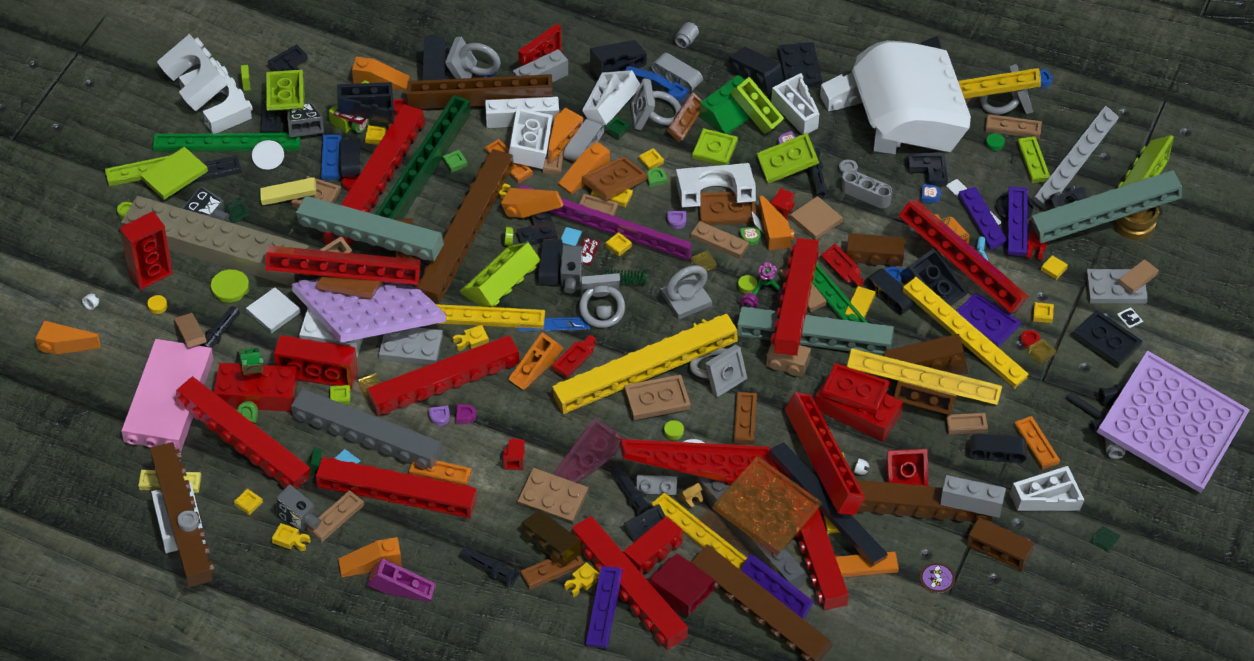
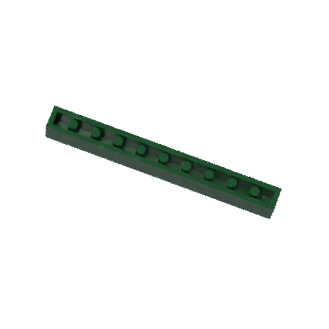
M456 95L452 96L375 215L393 220L404 218L470 116V100Z

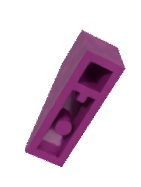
M382 558L371 569L367 585L386 594L430 602L436 583Z

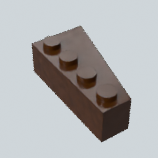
M959 334L884 351L885 357L958 375L969 374Z

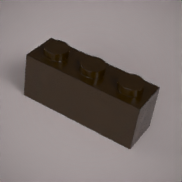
M539 509L522 522L524 538L534 543L540 551L547 553L554 562L566 566L582 554L580 539Z

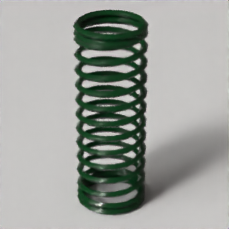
M605 269V275L610 274L609 269ZM621 270L620 284L621 281L623 285L625 281L628 284L629 279V284L632 282L634 285L636 279V285L638 280L640 285L641 283L646 285L647 271L644 270V273L643 270L641 271L640 279V271H638L637 275L635 270L633 276L632 270L630 278V270H628V274L625 270L623 279V270Z

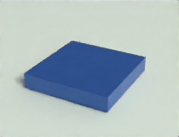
M631 66L626 68V71L632 70L640 82L644 78L650 79L651 85L669 90L672 89V82L657 73Z

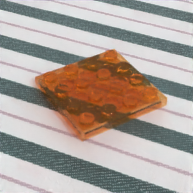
M757 456L717 500L712 509L778 556L816 513L822 502Z

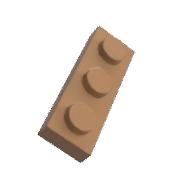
M699 221L691 233V239L738 259H741L749 248L748 241Z

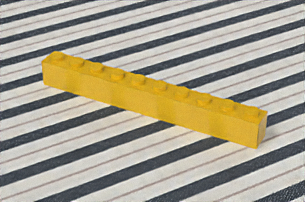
M728 314L717 316L708 322L700 323L696 327L681 331L672 337L664 338L660 342L647 345L636 352L628 353L624 357L611 360L600 367H595L588 372L578 374L566 381H561L552 386L553 397L562 413L566 414L624 389V385L642 382L738 341L737 329Z

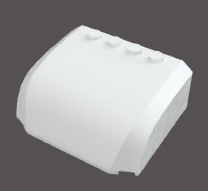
M887 40L868 47L855 58L856 62L852 72L869 122L873 128L877 127L882 133V139L947 152L953 150L969 129L971 116L946 50L911 42Z

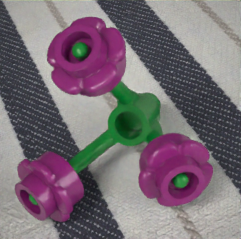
M763 262L758 267V273L760 274L759 282L752 293H746L741 297L742 307H758L756 294L762 285H773L779 291L777 298L780 302L781 295L785 294L783 293V288L773 280L777 271L774 264Z

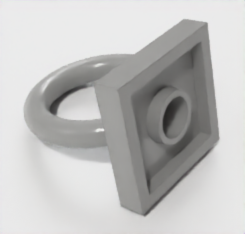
M455 37L445 63L455 79L471 78L473 73L482 76L492 75L499 70L501 61L498 54L489 46L480 43L466 44L462 37ZM471 50H479L488 54L493 60V66L490 68L476 67L478 61Z
M1017 64L1010 66L1011 72L1019 71ZM1027 89L1011 91L1013 100L1003 107H992L987 102L988 95L980 96L982 108L991 114L1007 113L1013 110L1020 100L1026 114L1033 112Z
M644 78L630 102L634 129L642 130L648 117L662 125H670L674 117H661L653 111L655 107L654 98L668 101L674 107L676 114L681 108L680 103L666 92L652 91L651 80Z
M693 265L683 268L669 280L667 286L661 288L662 296L678 320L712 306V300L703 289L707 281V271L702 266ZM692 273H699V274H700L699 280H697V278L695 277V275L690 276V277H688V278H685V279H683V280H680V279H682L683 277H685V276L688 275V274H692Z
M619 273L581 277L580 294L582 297L579 307L582 317L588 324L597 328H608L618 323L623 317L625 301L619 292ZM611 294L617 301L616 314L604 321L593 318L587 309L589 298L592 295L594 297H604Z
M737 345L729 349H718L690 361L691 372L698 377L709 378L712 393L716 397H719L747 379L741 348ZM718 355L705 363L707 370H702L697 367L698 363L702 359L709 356Z

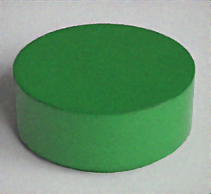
M993 133L987 137L986 146L988 149L1000 151L1004 147L1005 139L1002 135Z

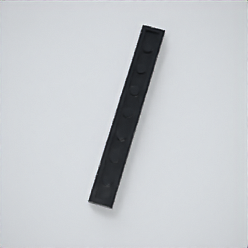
M785 442L769 450L768 454L871 566L887 558V552L852 515H843L837 512L823 483Z

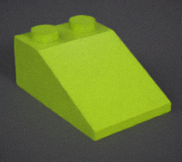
M303 70L266 72L267 111L304 108L305 86Z

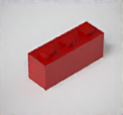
M666 516L626 548L623 553L642 574L648 573L654 568L656 563L666 559L672 550L678 549L682 545L684 530Z

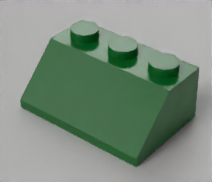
M739 75L700 102V118L720 133L730 134L750 119V116L730 94L732 90L745 80Z

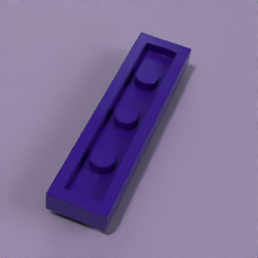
M976 186L959 191V199L980 235L985 238V243L989 250L1007 245L1006 237Z
M1010 186L1008 188L1007 255H1027L1028 188Z
M749 555L741 571L798 616L805 619L814 601L755 555Z
M601 566L586 641L588 647L608 649L623 572L621 568Z

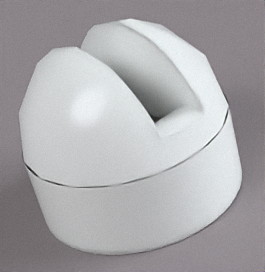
M91 293L82 299V303L88 310H93L98 306L99 298H96L95 294Z
M858 458L853 473L858 475L867 474L868 471L864 470V467L869 468L868 462Z

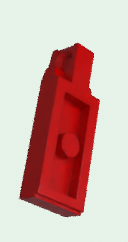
M836 243L821 254V257L848 284L851 281L857 287L865 284L859 276L861 274L859 267Z
M590 335L583 342L576 341L552 364V370L568 379L592 355L597 345L596 338Z

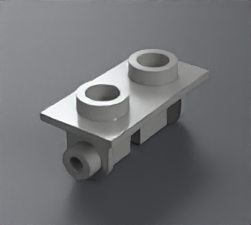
M637 475V489L645 494H663L665 492L667 495H676L677 476Z

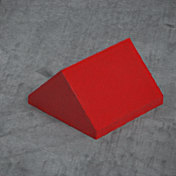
M927 449L887 450L885 464L887 482L928 486Z

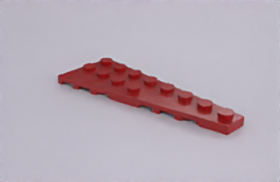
M621 439L619 443L622 457L626 460L777 494H782L784 490L776 462L768 454L771 448L767 446Z

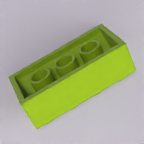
M1169 135L1150 141L1148 146H1144L1140 154L1141 157L1136 158L1133 169H1129L1125 182H1121L1118 188L1145 178L1160 175L1169 161L1174 136Z
M529 242L508 246L464 286L460 293L480 307H494L500 302L499 299L512 291V286L523 281V276L536 268L540 258Z

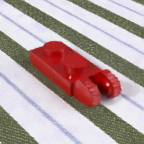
M1031 221L1026 258H1031L1033 250H1037L1038 260L1042 261L1047 242L1040 243Z

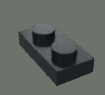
M263 103L262 133H280L282 110L267 111V103Z
M656 504L624 522V525L632 541H636L666 516L660 504Z

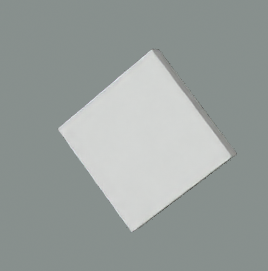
M273 288L246 308V312L272 334L298 315L300 308L278 289Z

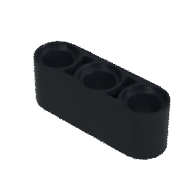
M341 138L342 177L360 175L359 138Z
M543 238L539 284L558 285L563 245L562 239Z
M878 269L865 279L867 288L875 291L876 296L898 315L904 314L916 305L912 299L902 292L904 286L884 269Z
M973 434L970 437L969 456L976 460L1023 463L1027 459V441L1021 437Z

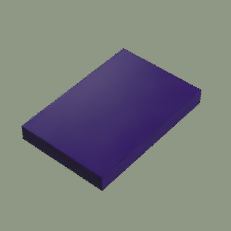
M977 292L956 311L998 348L1021 326V321Z

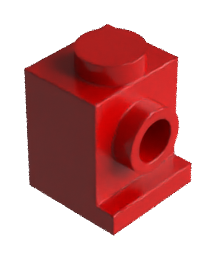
M780 188L771 202L774 208L786 220H788L789 212L794 208L795 202L793 199L795 195L791 191Z
M509 439L508 447L504 448V470H524L525 440Z

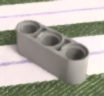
M663 53L651 65L655 73L672 82V84L677 82L687 88L689 93L703 82V77L699 71L668 53Z
M586 119L566 146L564 158L576 162L587 148L600 140L604 132V125Z
M847 170L843 173L841 189L845 194L879 208L890 206L892 188L889 185L853 170Z

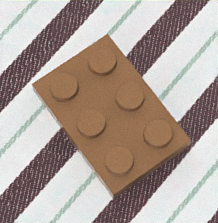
M681 374L624 385L633 420L691 409Z
M533 468L518 499V505L534 511L540 509L548 516L574 524L589 489L587 486Z

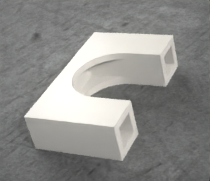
M189 34L160 58L157 63L173 81L188 68L201 64L197 76L179 91L184 100L197 111L228 84V81L225 79L226 73L220 67L217 68L219 64L213 57L210 58L211 53L205 47L202 48L204 44L198 37L194 39Z
M216 61L219 64L217 68L220 67L226 73L225 79L228 81V84L219 92L225 94L228 98L223 103L203 111L204 123L211 133H219L252 119L251 111L253 110L249 100H245L242 90L237 89L234 79L228 76L225 66H221L218 61ZM200 68L179 76L181 89L197 76Z
M749 163L676 169V186L682 207L700 206V190L709 186H725L732 189L737 203L756 201V185Z

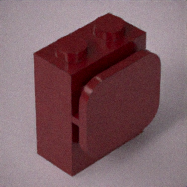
M678 553L672 558H668L659 571H655L650 577V584L675 612H682L687 617L714 591L715 579Z

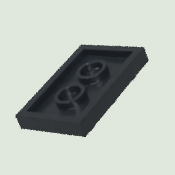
M814 42L778 46L785 81L802 73L803 81L807 87L821 86L822 77Z
M1098 310L1073 332L1074 338L1117 367H1120L1143 342V340Z

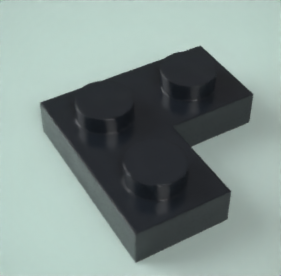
M296 44L268 60V66L274 72L300 70L297 65L306 61L308 57Z
M908 153L909 172H928L929 185H948L945 153Z
M549 211L531 215L530 218L533 226L517 229L520 244L529 242L530 245L543 243V238L558 239V234Z

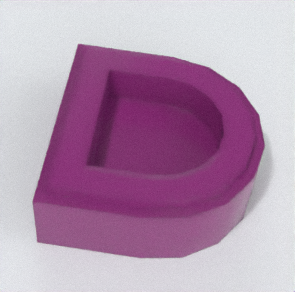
M457 404L456 424H470L476 419V409L471 405Z

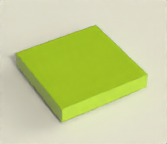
M703 128L692 154V159L717 165H728L738 142V137Z

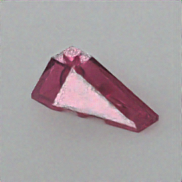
M594 418L553 475L578 483L613 458L620 450V440L627 438L597 418Z

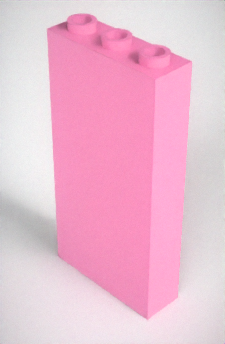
M155 339L122 428L125 443L143 445L150 448L174 442L175 449H180L181 452L193 416L188 410L181 408L175 401L176 389L192 376L205 385L213 362L212 348L197 345L189 348L185 343Z

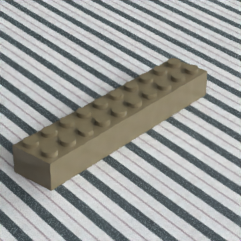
M141 196L135 198L121 221V225L124 226L154 211L165 225L170 251L292 286L293 283H298L302 274L265 270L268 245L309 249V245Z

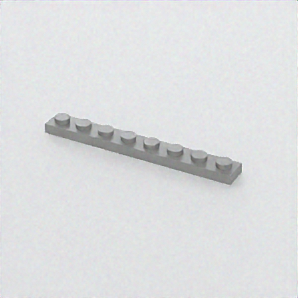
M1107 106L1099 112L1032 200L1043 210L1047 211L1044 201L1050 199L1049 195L1057 192L1061 194L1118 120L1119 116Z

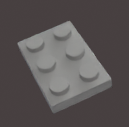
M1087 269L1086 272L1090 303L1147 304L1146 284L1132 294L1119 284V279L1131 269Z
M411 328L386 333L383 335L379 359L433 364L438 361L443 330Z

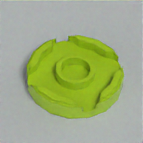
M228 269L214 276L211 282V290L215 298H219L222 302L232 303L241 300L248 293L249 281L243 272Z

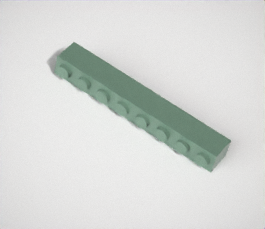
M1174 170L1164 172L1117 189H1111L1098 195H1092L1089 198L1037 213L1032 216L1033 228L1040 243H1044L1181 199L1182 185Z
M305 196L296 211L298 222L304 227L315 228L322 232H330L337 236L348 237L373 246L377 245L388 250L402 252L405 255L417 256L423 260L435 261L444 245L441 232Z
M742 307L738 321V336L772 341V334H776L774 332L775 321H779L777 319L778 311ZM806 315L800 345L850 351L853 348L884 356V351L892 348L894 327Z

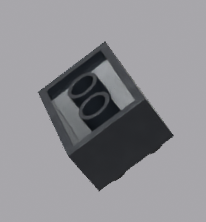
M935 247L900 272L907 283L917 277L950 306L969 293Z

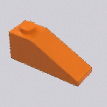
M356 56L352 68L353 84L362 83L364 80L369 83L392 82L393 90H407V82L410 80L409 75L375 59Z
M564 108L561 113H557L554 118L548 151L549 162H552L566 148L583 124V117L567 108Z
M596 141L580 155L559 181L558 185L571 195L585 185L582 182V176L610 163V150Z
M510 188L501 202L507 217L519 218L557 209L564 205L558 191Z
M759 196V212L768 249L791 248V240H794L793 229H790L788 221L764 196Z
M44 321L35 338L38 350L44 353L62 354L99 349L101 346L97 333Z
M542 332L511 374L509 380L525 390L554 363L564 348Z
M398 537L377 540L338 558L341 577L371 573V569L382 558L402 567Z

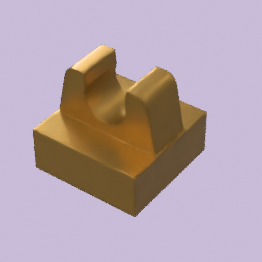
M697 483L676 496L680 502L683 501L688 508L694 507L692 498H695L698 503L703 501L700 492L703 489Z

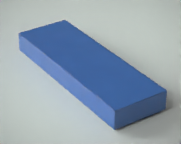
M323 135L322 180H340L342 135Z

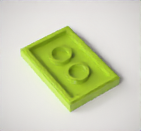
M808 133L756 153L768 184L819 163Z
M183 147L141 174V179L165 200L208 172V168L188 149Z

